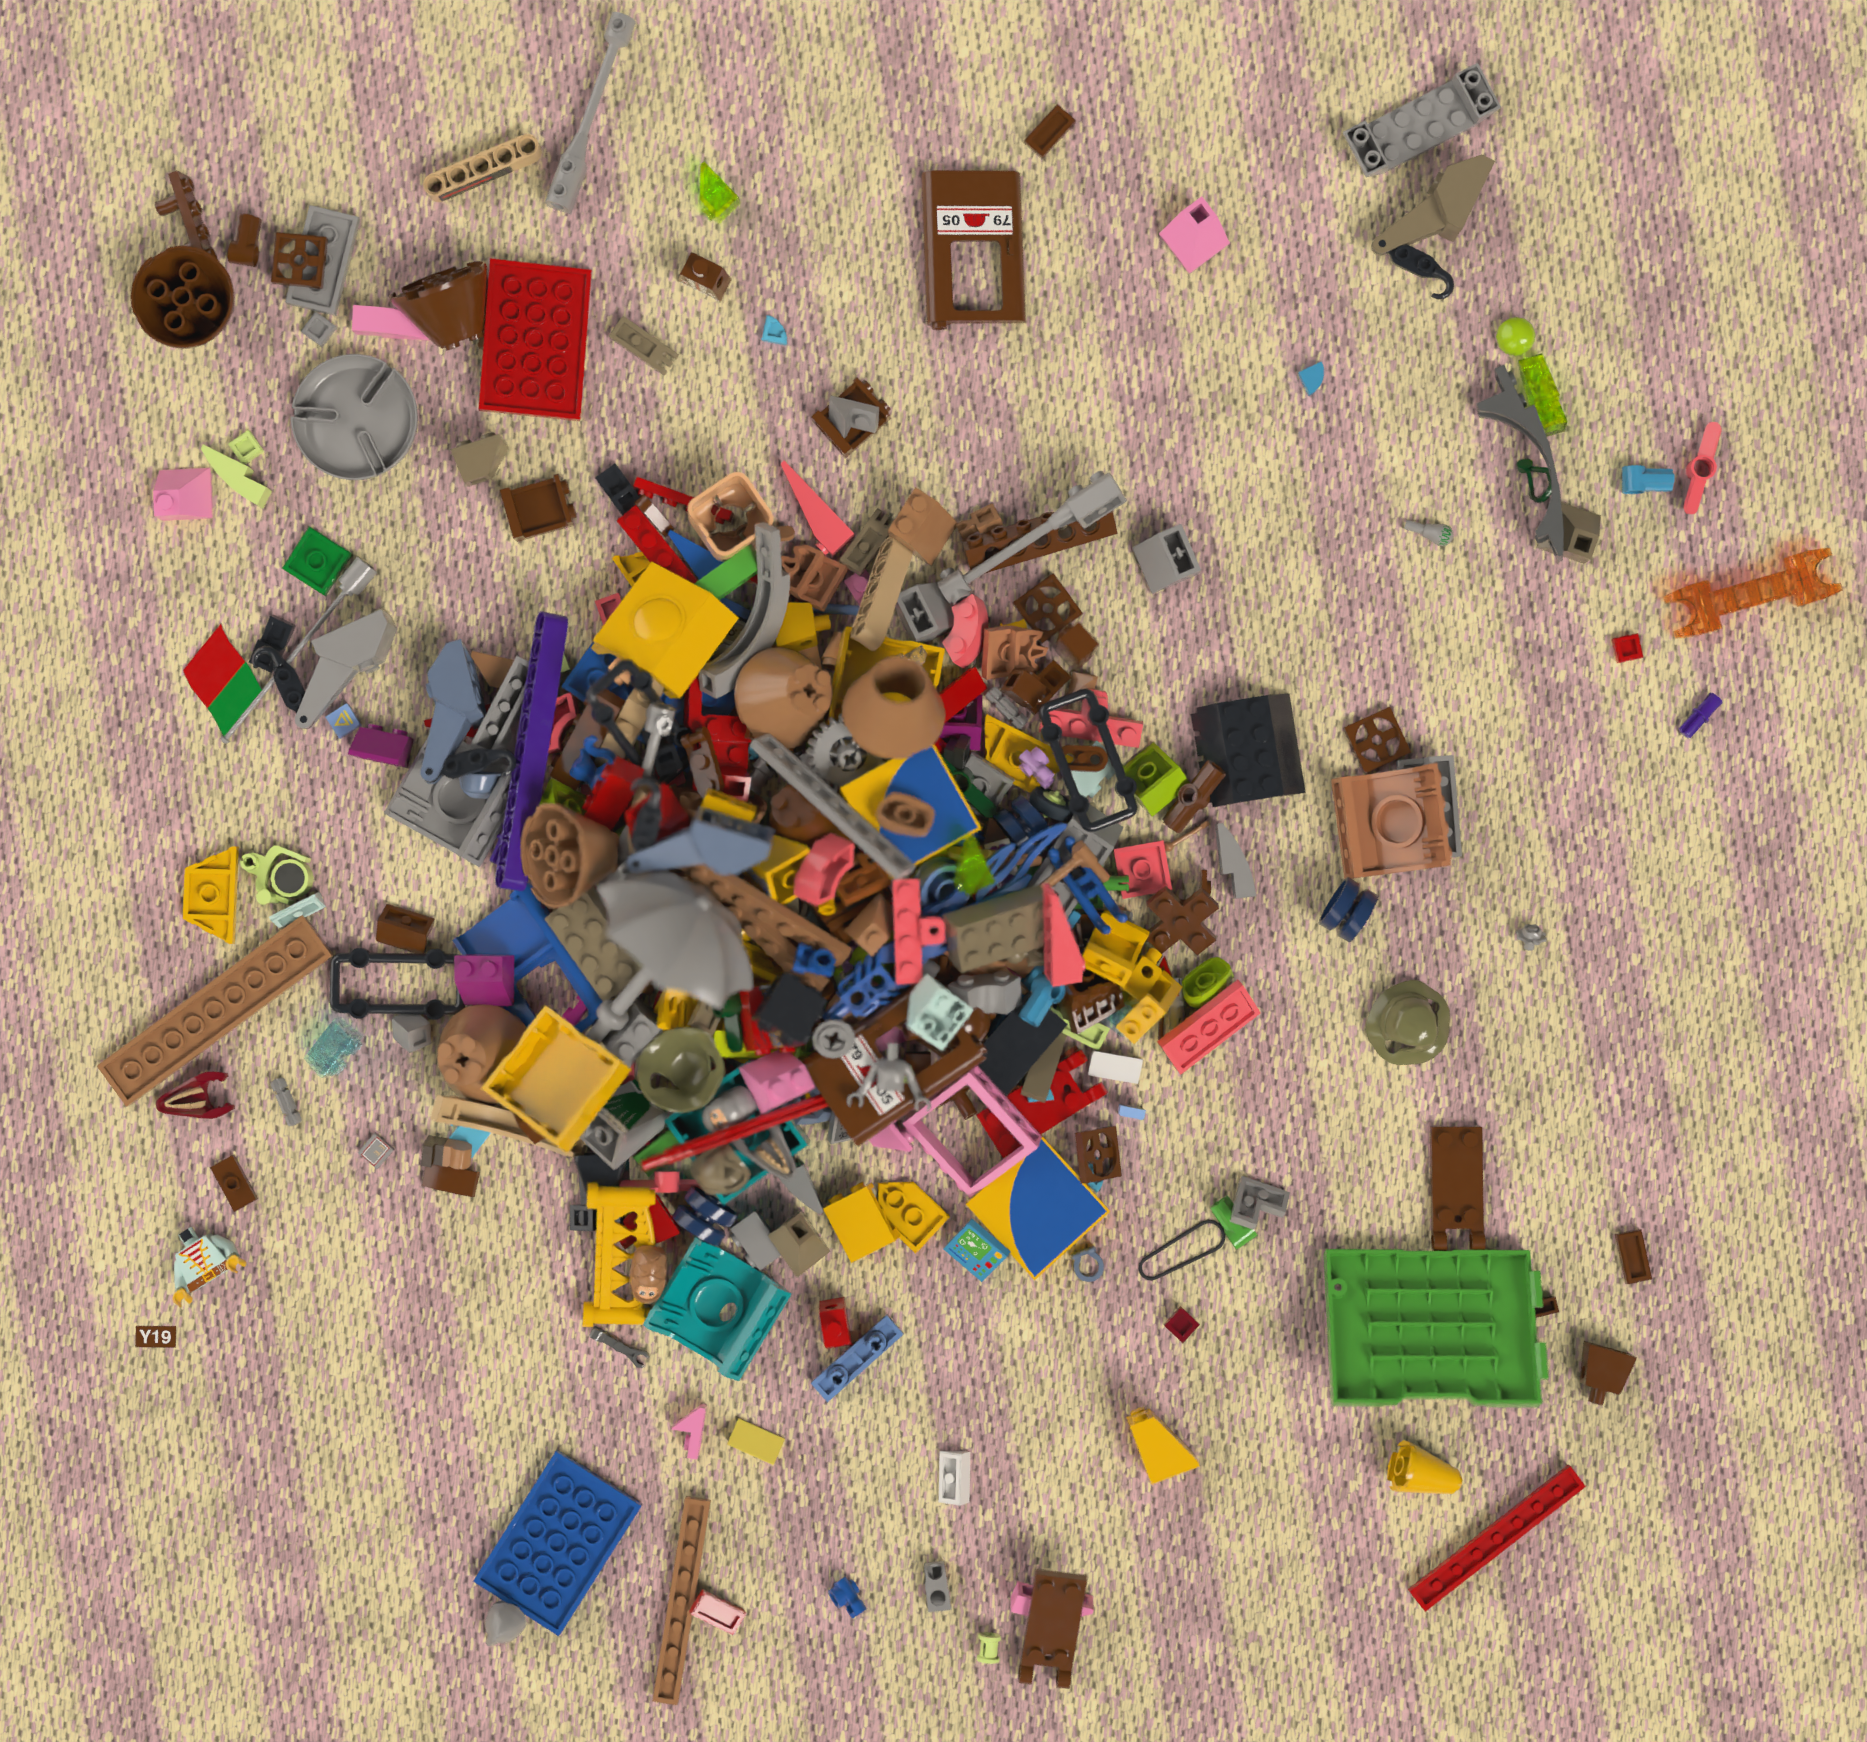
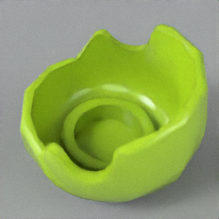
M1513 317L1507 319L1498 327L1496 340L1498 347L1505 354L1520 356L1532 348L1536 333L1533 325L1525 318Z

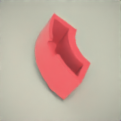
M974 594L969 595L951 607L954 614L953 628L949 636L942 641L953 663L963 669L970 665L981 652L984 629L989 626L986 606L983 600Z
M571 692L558 697L556 700L548 755L563 751L561 744L566 731L573 725L574 719L580 712L577 699Z
M832 833L826 835L821 840H817L805 857L799 872L794 877V896L814 905H819L834 898L840 878L848 869L853 867L854 842Z

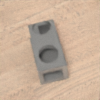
M945 1561L924 1563L928 1613L951 1610Z

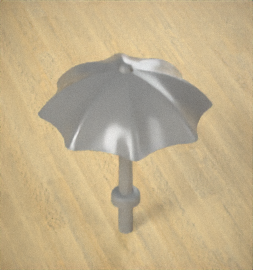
M664 869L638 873L629 871L627 877L623 880L598 885V891L608 911L607 936L629 952L642 965L640 971L615 1001L605 1000L597 1008L599 1020L586 1036L598 1045L611 1029L621 1030L629 1019L627 1009L651 979L659 988L686 992L716 1008H722L726 998L732 993L753 988L751 965L742 944L743 935L739 920L711 894L705 885L686 881Z

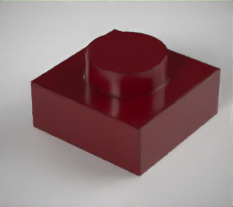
M1180 1306L1163 1325L1184 1343L1200 1324Z

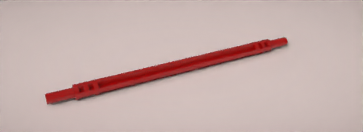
M819 1094L689 1142L664 1150V1153L642 1160L640 1164L643 1171L667 1162L672 1164L684 1158L692 1157L695 1154L828 1107L829 1105L823 1096Z

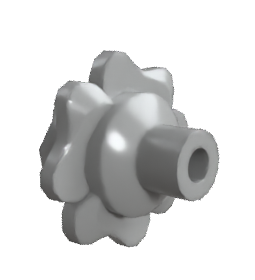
M1526 924L1522 929L1516 930L1517 939L1525 943V950L1532 951L1535 945H1540L1541 942L1547 941L1546 933L1542 932V929L1536 924Z

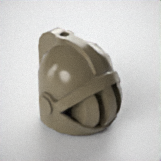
M729 1142L704 1152L690 1166L694 1179L709 1194L729 1195L736 1193L745 1186L751 1175L747 1167L735 1154Z

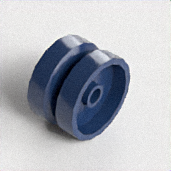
M1022 794L1011 802V808L1017 818L1004 808L993 816L1005 836L1009 838L1011 843L1016 845V850L1031 836L1049 827L1039 811ZM1033 843L1023 854H1029L1036 846L1035 843Z
M1346 877L1326 905L1318 924L1331 931L1340 923L1337 931L1338 936L1350 943L1368 921L1376 906L1379 895L1369 889H1365L1357 896L1359 883Z
M691 1186L684 1197L691 1207L679 1205L672 1218L698 1238L714 1246H719L726 1235L719 1225L731 1227L738 1214L728 1205H723L719 1198L706 1193L696 1186Z

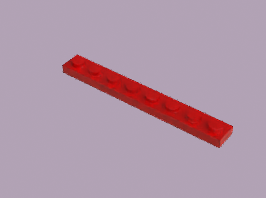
M1568 1464L1412 1585L1408 1591L1426 1612L1583 1490L1586 1485Z

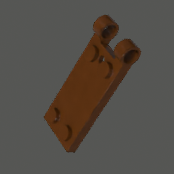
M1430 1127L1432 1251H1447L1446 1229H1469L1470 1250H1485L1482 1127ZM1456 1215L1461 1216L1460 1222L1455 1221Z
M1041 1569L1035 1570L1019 1665L1018 1683L1031 1685L1034 1665L1058 1667L1056 1688L1070 1689L1072 1666L1087 1586V1575Z

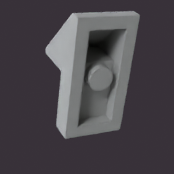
M831 396L829 399V419L843 438H846L851 427L875 433L878 428L879 407Z

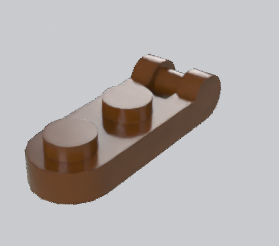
M703 726L696 729V732L693 734L686 733L682 735L681 743L686 749L699 795L704 798L708 788L723 793L724 781L709 730ZM700 742L702 748L698 749L696 743Z

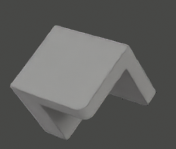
M400 1014L392 1018L393 1038L409 1053L431 1044L430 1023L420 1014Z

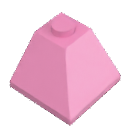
M211 468L159 470L153 490L154 516L162 521L213 518Z

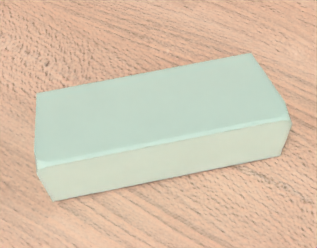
M317 892L269 916V918L279 929H283L301 915L307 917L326 906L321 893Z

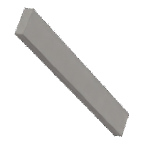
M765 734L752 741L750 747L896 880L912 873L916 866L776 738L771 734Z

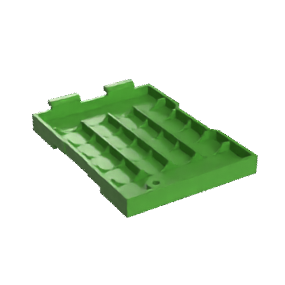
M1325 1250L1323 1258L1331 1406H1397L1404 1399H1463L1469 1401L1474 1406L1538 1408L1542 1404L1540 1380L1549 1379L1546 1342L1537 1343L1535 1308L1543 1307L1541 1273L1540 1271H1532L1530 1250ZM1336 1284H1339L1341 1286L1340 1291H1337L1334 1288Z

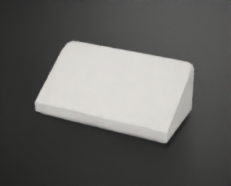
M1092 1050L1088 1075L1138 1084L1143 1059Z
M940 1451L938 1502L953 1505L969 1503L971 1452Z

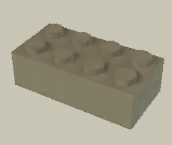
M1038 885L943 915L948 957L961 973L1044 946L1043 890Z
M594 886L570 905L558 908L545 918L602 1001L611 1000L619 995L642 968V965L629 952L607 936V907Z

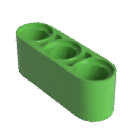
M752 544L745 547L698 580L695 585L710 592L720 601L758 574L756 549Z

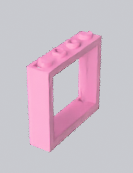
M978 1065L930 1097L931 1109L928 1112V1104L925 1101L919 1105L918 1111L914 1108L908 1112L902 1123L906 1131L920 1142L923 1150L938 1162L940 1169L952 1177L959 1190L965 1192L970 1198L1036 1150L1042 1138ZM966 1084L969 1085L1022 1144V1146L976 1180L920 1120Z

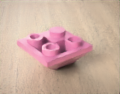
M1202 196L1181 211L1159 233L1160 237L1189 274L1230 244L1217 215Z
M895 1122L869 1139L874 1147L910 1152L914 1146L912 1144L914 1137L906 1131L905 1127L900 1129Z

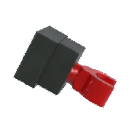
M961 734L959 739L950 737L948 743L938 738L934 745L940 754L944 753V758L951 765L962 770L969 758L971 737Z

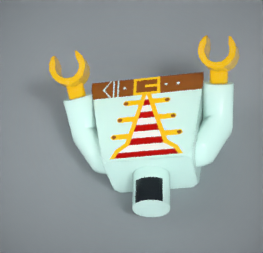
M192 1227L180 1233L178 1236L186 1248L175 1254V1293L172 1300L179 1307H182L181 1301L183 1298L190 1304L193 1298L188 1294V1291L192 1293L228 1270L238 1273L236 1270L237 1264L243 1267L246 1266V1261L239 1258L240 1255L235 1244L220 1235H213L212 1233L199 1239Z

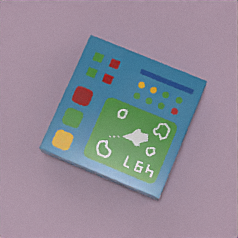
M973 1219L944 1247V1250L981 1282L1011 1252Z

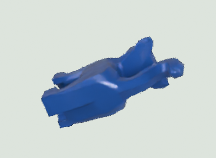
M595 735L585 738L583 742L584 747L580 750V756L574 761L570 769L571 777L576 780L585 781L591 790L597 779L603 780L601 774L606 764L611 765L617 756L609 748L594 746L593 744L598 740ZM590 755L606 758L608 761L602 766L596 767Z

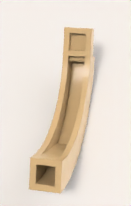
M437 1094L430 1120L506 1136L569 1157L584 1156L587 1144L580 1138L568 1153L557 1147L547 1138L534 1144L519 1128L512 1111L509 1109L457 1096Z

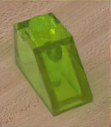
M703 161L700 164V203L703 207L701 212L709 221L714 219L720 224L741 204L740 199Z
M971 834L966 836L954 868L956 877L952 879L959 893L963 891L966 896L995 883L974 835Z

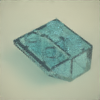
M341 1017L335 1018L305 1055L304 1059L321 1078L332 1077L334 1074L339 1075L347 1065L345 1062L350 1054L355 1055L363 1045L360 1041L364 1035Z

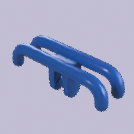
M1069 836L1065 839V846L1072 856L1075 838ZM1051 848L1048 856L1055 869L1058 870L1064 865V862L1059 856V851L1056 848ZM1079 865L1083 875L1075 880L1072 874L1069 873L1063 880L1094 926L1102 934L1107 935L1111 932V927L1100 917L1090 902V898L1098 894L1112 916L1120 923H1125L1128 916L1121 911L1095 873L1090 868Z

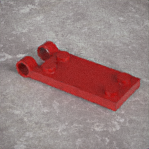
M1080 1049L1058 1063L1050 1086L1054 1100H1046L1045 1103L1040 1101L1028 1102L1027 1096L1021 1095L1023 1085L1006 1097L1041 1135L1084 1107L1102 1098L1108 1091L1103 1083L1099 1082L1085 1092H1081L1069 1073L1088 1061L1084 1052ZM1066 1084L1070 1086V1091L1065 1092L1063 1089ZM988 1107L976 1114L1002 1158H1005L1022 1146Z

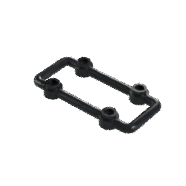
M623 659L589 688L586 699L592 707V719L596 723L606 726L630 761L642 768L644 759L639 756L613 720L615 716L613 708L605 703H601L597 698L600 692L625 670H628L631 674L630 684L634 689L644 692L650 702L663 703L652 687V675L647 671L639 669L633 660ZM674 718L669 734L670 740L673 744L683 747L681 736L686 733L692 734V732L687 727L679 725ZM687 752L680 759L683 769L662 776L657 780L654 776L655 767L653 765L650 778L656 780L660 785L663 783L668 785L690 765Z
M1085 688L1044 703L1039 709V717L1043 725L1040 736L1045 743L1051 746L1070 796L1068 810L1078 817L1082 828L1087 832H1096L1135 816L1138 809L1134 797L1137 788L1136 782L1126 776L1106 723L1109 719V712L1106 707L1099 705L1095 693ZM1083 699H1087L1090 707L1087 714L1088 721L1092 725L1097 726L1116 775L1115 792L1125 799L1128 807L1125 810L1090 822L1087 815L1090 806L1089 801L1085 796L1079 794L1059 740L1062 736V730L1059 725L1052 723L1049 715L1051 711Z
M356 948L351 953H337L330 961V1007L336 1013L350 1014L356 1019L365 1018L369 1014H426L432 1020L441 1019L444 1015H455L466 1006L463 1003L457 986L455 1005L445 1004L439 999L430 1000L427 1004H369L367 1000L362 998L354 999L351 1003H340V963H351L356 968L366 967L370 963L427 964L432 969H439L445 966V964H454V956L459 954H446L445 951L438 948L431 949L427 953H370L366 948Z

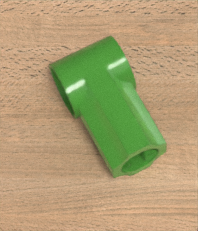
M1227 1195L1214 1203L1210 1209L1225 1229L1224 1233L1232 1245L1238 1250L1258 1235L1253 1229L1230 1222L1234 1204Z

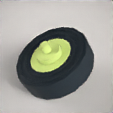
M1036 787L1032 791L1029 802L1039 812L1043 813V817L1067 821L1072 815L1068 810L1069 800L1060 794L1061 791H1054L1049 788L1044 789L1043 787Z

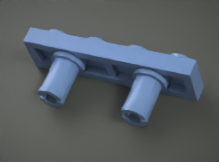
M886 1314L812 1380V1386L828 1403L903 1336L904 1332Z

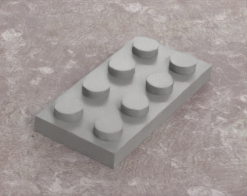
M312 205L309 206L302 234L328 238L323 289L289 286L285 301L288 305L333 316L337 315L361 220L359 217ZM306 241L305 252L307 255L319 256V249L316 245ZM298 255L295 264H302L304 261L303 256ZM307 266L303 269L302 280L313 278L317 274L318 267Z

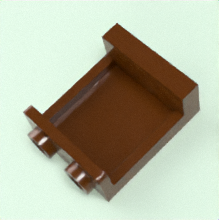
M856 377L853 380V384L838 397L879 407L877 432L891 419L889 413L891 409L882 398L877 400L872 394L874 389L865 379L861 382ZM829 405L821 412L818 410L811 416L812 422L845 459L874 434L851 427L846 438H843L829 419Z
M559 474L553 475L554 478L511 490L508 487L500 490L511 533L516 542L575 526L573 519L577 518L576 510L573 503H568L566 494H570L567 480H562Z

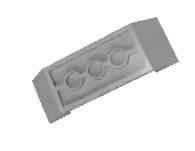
M1476 63L1456 73L1450 82L1368 124L1365 120L1344 131L1343 135L1367 178L1384 174L1475 127L1499 110L1501 106L1479 64Z
M1092 805L1089 806L1087 815L1090 822L1106 817L1105 814ZM1072 814L1068 819L1067 827L1062 831L1052 848H1056L1059 851V856L1065 864L1072 859L1065 846V839L1072 836L1075 838V843L1083 841L1098 858V862L1102 866L1113 850L1124 827L1117 823L1096 832H1087L1080 825L1078 817ZM1048 854L1025 889L1040 884L1056 871ZM1079 866L1070 872L1075 880L1083 875ZM1061 879L1052 889L1057 894L1067 919L1078 901L1064 880Z

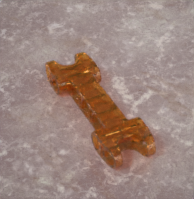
M1831 548L1809 550L1783 558L1785 571L1712 591L1709 580L1685 586L1663 596L1665 604L1679 602L1686 605L1690 610L1691 618L1689 623L1685 627L1673 631L1675 639L1695 637L1723 628L1720 616L1794 595L1796 605L1800 607L1820 601L1842 591L1841 583L1827 584L1822 582L1817 576L1816 569L1818 564L1827 557L1833 556Z

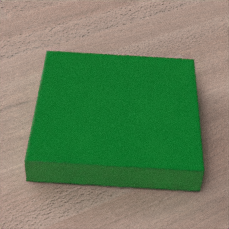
M308 527L282 569L326 597L353 554L313 528Z

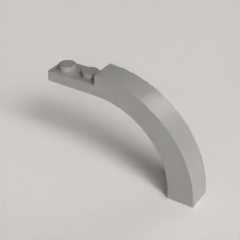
M764 522L755 525L758 584L755 602L749 619L733 644L719 657L705 664L699 672L700 691L716 699L735 688L738 675L745 663H748L756 653L772 647L786 613L790 590V574L781 568V537L779 529Z

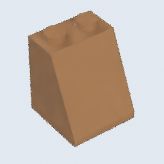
M915 487L888 529V537L894 538L912 551V555L932 566L956 529L955 524L957 522L937 500Z

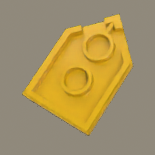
M915 1182L878 1183V1203L891 1228H897L900 1234L899 1239L916 1254L951 1216Z

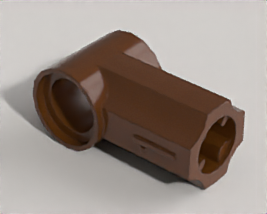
M244 213L238 215L234 241H231L228 247L229 263L250 267L257 266L259 258V246L257 244L262 222L259 217Z

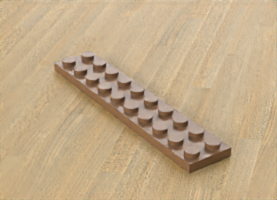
M301 915L102 1061L97 1067L125 1106L128 1107L334 955L308 919Z

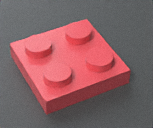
M1163 840L1113 849L1117 875H1129V882L1119 883L1129 885V891H1120L1122 899L1154 894L1164 886L1172 890Z

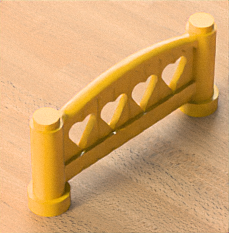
M588 1183L587 1209H597L594 1301L583 1302V1327H593V1324L643 1325L650 1308L645 1307V1303L638 1302L635 1298L630 1301L625 1300L613 1292V1290L629 1282V1277L613 1267L627 1259L633 1258L634 1253H627L615 1245V1243L625 1237L633 1235L637 1238L634 1243L636 1249L643 1245L655 1246L654 1228L649 1211V1205H655V1189H650V1187L598 1186V1183ZM631 1211L638 1214V1217L635 1219L637 1227L634 1230L626 1228L615 1220Z

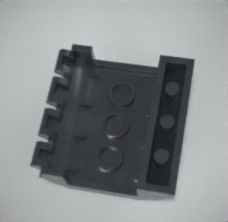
M1289 693L1197 707V713L1191 714L1193 732H1201V735L1194 737L1197 756L1205 757V760L1198 761L1200 770L1210 760L1220 766L1226 774L1210 795L1209 803H1212L1213 807L1306 793Z

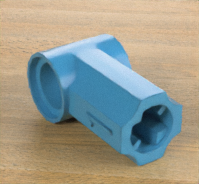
M1641 465L1622 467L1623 494H1642L1645 491L1671 492L1673 490L1675 480L1673 469H1645V466Z
M1039 974L1033 979L1031 984L1032 994L1018 1015L1021 1019L1035 1027L1039 1026L1052 1003L1060 1002L1065 994V985L1053 987L1044 974Z

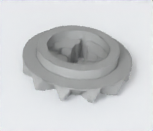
M830 1018L825 1023L820 1022L819 1027L814 1030L813 1044L816 1050L823 1056L829 1058L842 1057L854 1045V1032L850 1024L847 1025L841 1019L836 1021ZM838 1031L839 1039H835L830 1045L829 1036Z

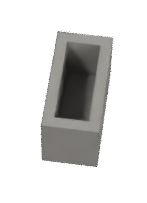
M757 1209L730 1228L733 1232L730 1234V1237L738 1247L743 1246L748 1253L745 1255V1258L753 1268L757 1266L759 1270H762L781 1256L767 1236L773 1232Z

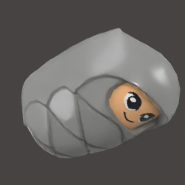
M736 1086L719 1094L704 1107L703 1122L705 1127L711 1133L748 1120L756 1112L757 1105L746 1087Z

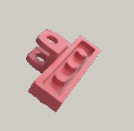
M1090 689L1095 693L1099 705L1106 707L1108 710L1107 692ZM1087 699L1082 700L1081 711L1059 708L1049 712L1052 723L1060 726L1062 736L1103 742L1097 726L1092 725L1088 721L1087 714L1090 707ZM1109 716L1106 723L1114 744L1139 748L1143 721ZM1040 722L1039 733L1041 732V729L1043 728V725H1042L1041 722Z
M919 878L893 879L896 984H915L922 980L921 945H936L945 941L944 920L938 916H920ZM933 926L938 928V932L935 934L929 932V929Z

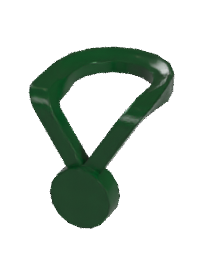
M1526 458L1519 460L1516 464L1517 471L1527 475L1530 499L1535 503L1546 501L1551 496L1552 491L1548 467L1533 466V461ZM1531 472L1546 473L1548 487L1541 496L1537 497L1534 494Z

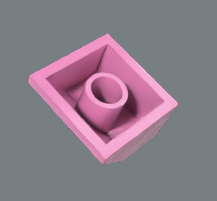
M779 1049L739 1068L761 1115L805 1095L815 1088L805 1065L791 1053H780Z

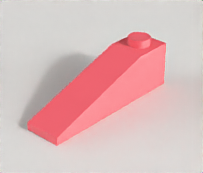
M784 460L781 463V467L817 541L815 546L825 556L829 553L834 557L855 537L854 533Z
M1049 883L1043 884L1044 975L1053 987L1082 982V971H1085L1084 958L1080 955L1057 894Z

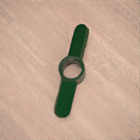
M940 754L952 776L961 774L967 778L969 785L964 788L959 787L964 798L984 817H993L997 812V808L973 784L974 775L972 771L965 766L962 770L955 768Z
M736 991L726 998L722 1008L712 1006L714 1015L717 1018H724L727 1046L729 1051L733 1053H738L743 1049L740 1022L742 1000L740 994Z

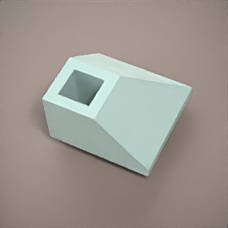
M926 973L910 994L907 1027L940 1050H943L974 1009Z

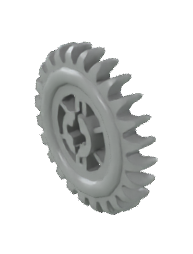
M839 714L838 721L830 717L829 725L821 723L822 731H813L817 739H809V745L813 747L806 750L807 755H812L807 759V764H814L810 770L814 774L818 772L816 776L821 780L824 779V783L827 786L833 783V791L835 793L840 786L843 787L886 763L885 757L874 755L868 751H860L859 745L856 744L853 738L851 740H843V737L852 735L843 724L842 714ZM840 739L841 742L836 750H831L832 745ZM830 755L838 757L835 763H832Z

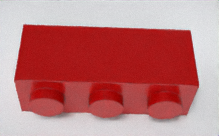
M616 756L611 765L606 764L601 774L603 780L597 779L591 792L594 795L587 796L582 806L586 810L584 816L606 826L612 831L636 790H631L633 782L643 776L645 769Z

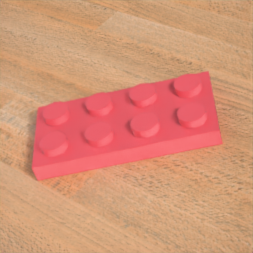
M1236 980L1173 1030L1166 1033L1157 1043L1181 1075L1261 1012L1243 984Z

